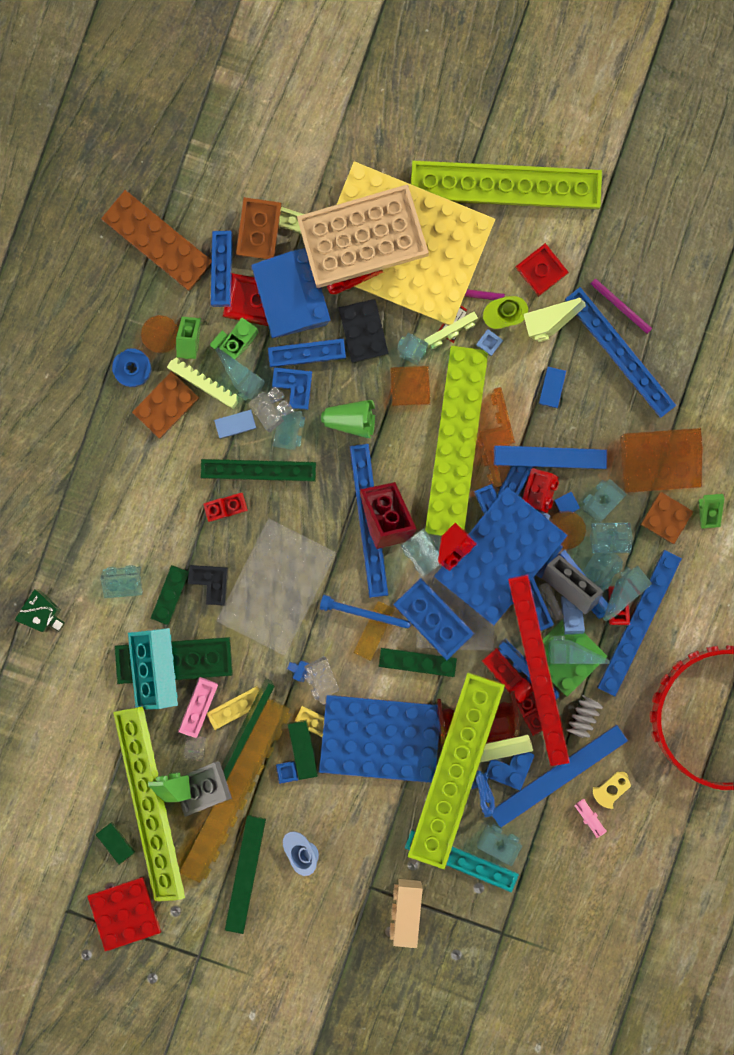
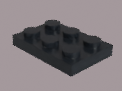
M376 299L338 307L352 363L389 355Z

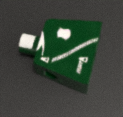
M39 589L33 590L15 618V621L43 633L47 632L50 627L60 632L65 625V622L57 617L61 609Z

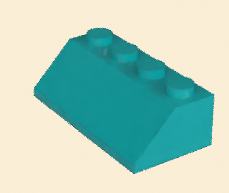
M170 628L128 633L135 706H143V709H162L178 706Z

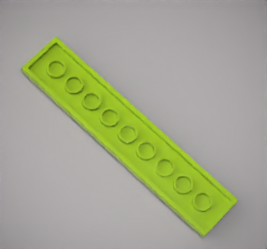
M412 161L411 185L450 201L460 203L600 209L602 170Z
M458 346L450 347L425 534L442 536L454 523L465 529L488 353L484 350Z
M467 672L408 853L409 858L445 870L505 684Z
M143 706L115 711L113 714L154 900H181L185 898L184 887L167 818V810L164 801L148 785V782L156 780L158 770Z

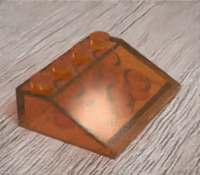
M701 428L626 433L620 436L625 493L699 488L702 486L703 446Z

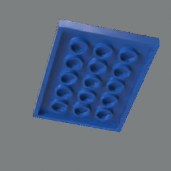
M506 487L468 534L476 542V545L450 571L442 566L434 577L492 625H495L513 603L508 579L528 574L529 581H531L568 535L510 488Z
M326 695L319 773L432 783L436 770L442 706Z

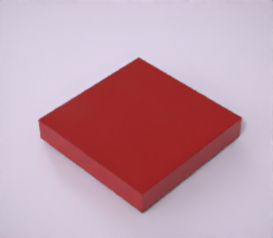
M546 243L515 266L538 297L569 273Z

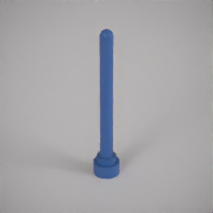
M323 595L320 603V610L328 611L335 609L403 628H410L411 623L407 620L338 603L331 599V596Z

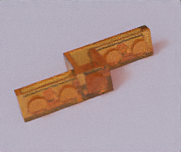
M501 387L493 389V394L490 395L492 405H496L497 413H495L496 422L501 424V427L481 431L479 433L480 437H477L479 447L483 448L485 454L482 455L484 467L488 466L489 474H486L488 484H492L494 488L502 486L498 467L494 465V446H510L515 443Z

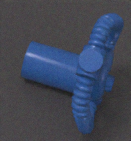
M477 771L471 789L478 787L480 806L484 816L490 817L495 809L494 796L487 783V774Z

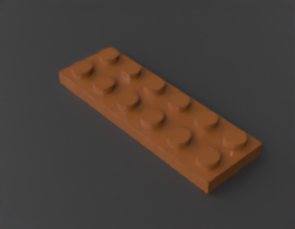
M126 190L101 218L103 222L189 292L212 265L211 259Z

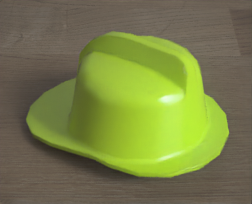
M505 296L491 301L485 307L483 319L485 324L493 329L517 325L525 320L524 314L528 313V306L518 296Z

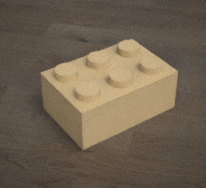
M398 879V884H394L393 900H396V904H392L391 915L394 923H390V940H393V946L417 948L422 883L416 880Z

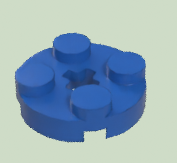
M126 349L115 357L112 371L122 385L134 388L144 385L149 379L151 363L142 351ZM132 363H135V367H137V370L133 371V373H130V370L127 369V366H131Z

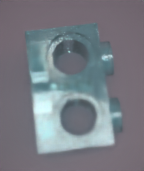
M408 333L406 337H401L397 345V350H399L398 356L419 366L429 343Z

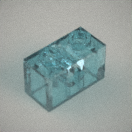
M608 479L606 482L602 480L595 487L597 491L594 495L589 494L582 501L584 505L581 508L597 523H601L627 495L611 479ZM599 496H605L606 503L600 504L599 501L601 499L599 498Z
M592 523L590 531L592 553H631L633 536L630 523Z
M494 824L492 826L486 825L476 844L477 848L512 866L523 846L519 842L520 838L511 833L509 836L502 833L503 829ZM503 840L504 846L500 845L498 848L496 841L500 842Z

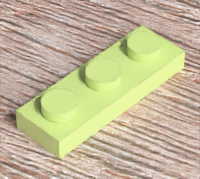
M472 312L427 337L423 343L427 349L430 347L435 349L443 344L442 341L449 338L451 340L459 335L458 332L465 328L467 331L474 327L478 317L475 312Z

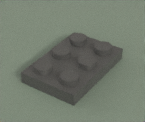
M220 761L186 774L189 776L191 799L180 801L185 817L232 799Z

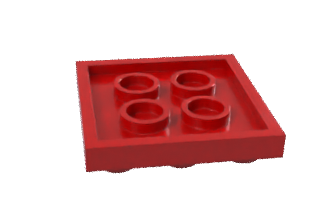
M144 876L87 896L105 952L161 933Z

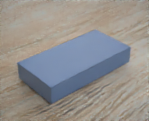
M252 410L214 420L220 439L257 429Z

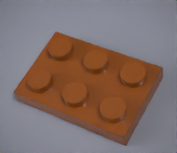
M243 198L236 255L266 260L275 257L282 207L281 202Z
M171 371L132 413L161 439L200 398Z

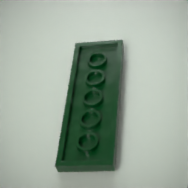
M230 637L171 641L175 680L233 676ZM116 645L117 684L133 683L129 645Z

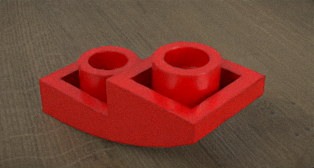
M243 493L203 504L208 522L248 511Z
M534 695L528 696L521 704L514 700L532 735L535 736L541 733L542 727Z

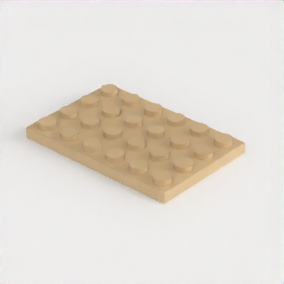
M408 184L297 216L317 288L429 256Z

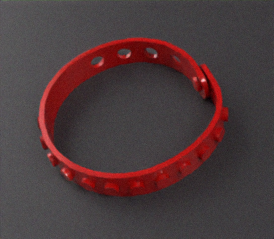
M726 645V649L710 646L706 647V651L698 652L697 650L687 655L688 658L683 661H677L672 666L673 669L668 675L665 674L660 681L661 685L658 691L654 693L652 699L653 709L650 711V723H652L653 731L651 733L654 742L658 743L666 758L684 775L699 784L713 789L734 790V782H712L690 773L673 756L666 744L662 731L663 704L669 689L677 677L689 666L704 658L721 654H734V646Z

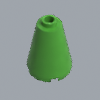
M364 400L327 407L325 411H322L321 421L325 424V427L364 438H371L370 435H373L375 427V415L372 414L371 409H375V405L372 400Z

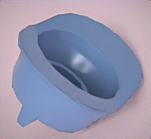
M295 831L287 833L283 838V847L293 869L302 876H309L316 869L319 858L318 849L301 833Z

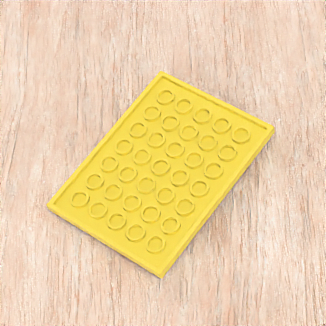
M353 162L337 205L404 186L408 183ZM408 184L429 256L382 269L383 273L354 287L444 324L451 325L454 323L495 219Z

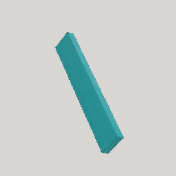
M411 829L404 846L405 849L410 850L415 830ZM454 846L451 848L446 866L511 893L519 876V873Z

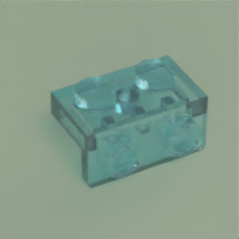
M280 409L273 447L296 451V447H300L302 436L299 435L300 428H304L306 418L303 417L302 411L296 412Z
M424 528L401 545L405 556L412 560L415 564V569L423 576H426L440 565L438 562L440 549Z

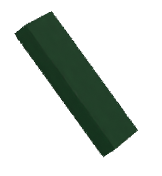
M307 719L288 723L299 780L318 777Z

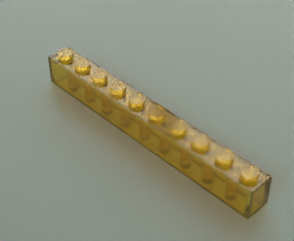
M269 698L226 781L232 799L213 806L180 870L181 874L198 883H201L202 879L207 880L212 870L208 867L212 861L216 862L220 851H218L220 844L225 845L229 837L227 831L229 827H234L238 819L235 816L238 809L243 810L247 802L244 799L247 792L251 793L256 785V782L253 781L256 774L261 775L265 767L262 764L265 757L269 759L274 750L271 747L273 741L276 740L278 742L283 732L280 730L282 724H287L292 715L289 713L290 707Z

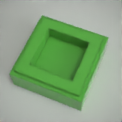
M222 330L210 343V346L216 352L219 351L228 335Z

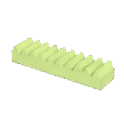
M177 357L168 364L167 368L230 408L234 409L238 404L237 394L232 395L229 389L225 392L224 386L219 387L216 381L212 384L211 378L206 379L203 373L200 375L198 370L193 371L190 365L187 367L185 362L180 363Z

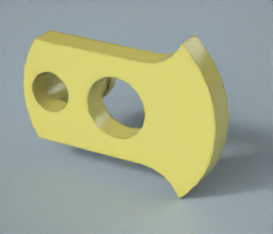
M616 772L602 786L593 787L594 798L600 805L610 809L614 808V801L631 787L627 773ZM614 785L618 788V791L615 794H610L607 792V787Z

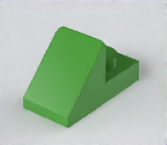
M723 494L704 495L703 499H699L701 529L721 527L725 500Z

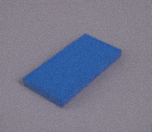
M422 578L393 604L446 660L474 635L473 631Z

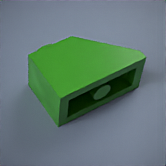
M181 318L176 337L178 358L196 359L199 348L201 318Z

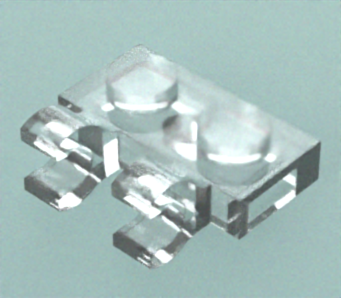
M277 387L272 388L268 394L261 392L249 402V405L269 433L284 421L282 416L288 415L294 410L285 400L277 407L274 406V402H278L285 397Z

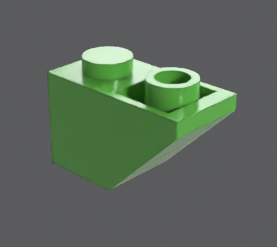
M241 318L219 349L236 360L258 335V329Z
M180 772L169 773V777L167 775L157 776L155 781L148 782L149 787L164 802H180L191 799L188 775H180Z

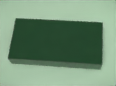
M113 822L95 834L118 865L135 853Z

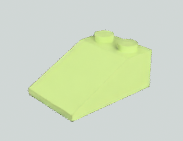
M581 298L525 313L524 318L529 337L538 340V342L549 340V336L559 331L586 306L585 302Z

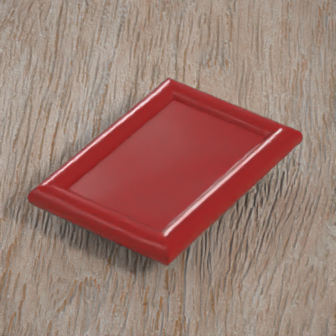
M232 273L231 307H224L222 317L235 320L243 318L250 323L268 326L255 277Z

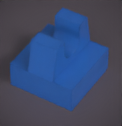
M300 661L299 665L290 662L287 669L295 673L293 679L304 682L312 664L306 661Z

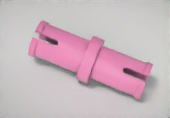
M585 799L574 805L583 817V822L588 824L596 838L607 832L597 819L598 815L596 812L593 813Z

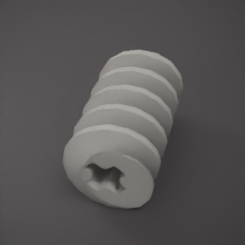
M583 696L585 701H578L582 708H575L579 715H572L576 721H569L573 728H566L567 731L582 738L590 737L586 730L594 729L590 723L597 722L593 718V716L600 715L596 709H603L600 703L586 696Z

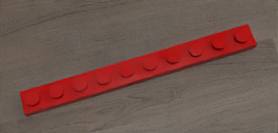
M527 574L512 577L508 581L550 766L568 764L570 759L529 576Z

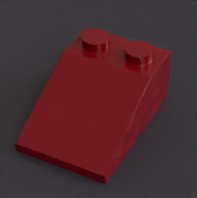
M396 482L360 489L369 532L376 549L412 541L416 526Z

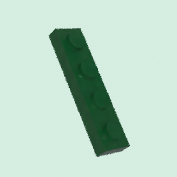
M381 648L378 667L455 677L457 658L450 657L446 660L443 656Z

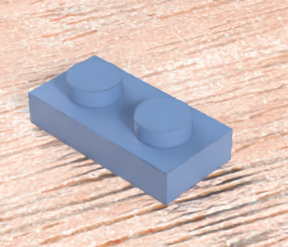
M562 596L561 606L564 633L584 634L583 612Z

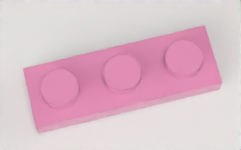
M199 677L178 729L180 733L194 738L198 737L217 689V683Z

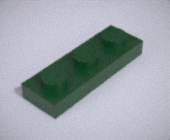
M171 565L150 619L165 625L170 624L189 576V571Z

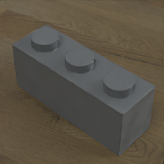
M560 555L547 565L542 577L543 580L585 615L598 604L604 592Z

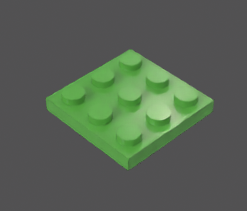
M563 619L543 638L552 683L566 697L608 657L585 633L565 634Z

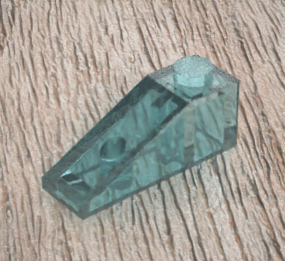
M217 347L216 352L238 391L237 395L245 401L247 399L253 401L265 385V381Z
M639 566L632 569L628 567L620 573L622 577L615 583L603 617L605 621L615 617L652 584Z
M553 636V640H549L548 663L609 664L608 659L571 640H565V636Z

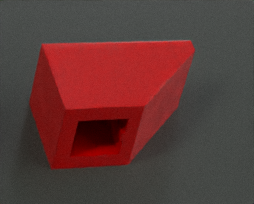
M454 523L441 536L438 562L448 571L455 567L476 545V542L457 523Z

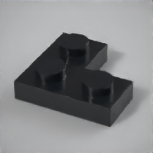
M189 565L188 584L207 585L206 605L226 606L228 567Z

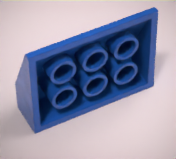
M306 248L290 251L251 265L272 338L323 327L330 322L321 287H316Z

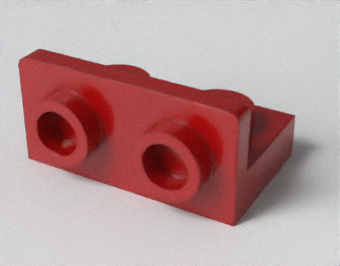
M532 468L522 499L534 509L548 513V510L553 505L552 497L554 491L559 486L558 477L553 473Z

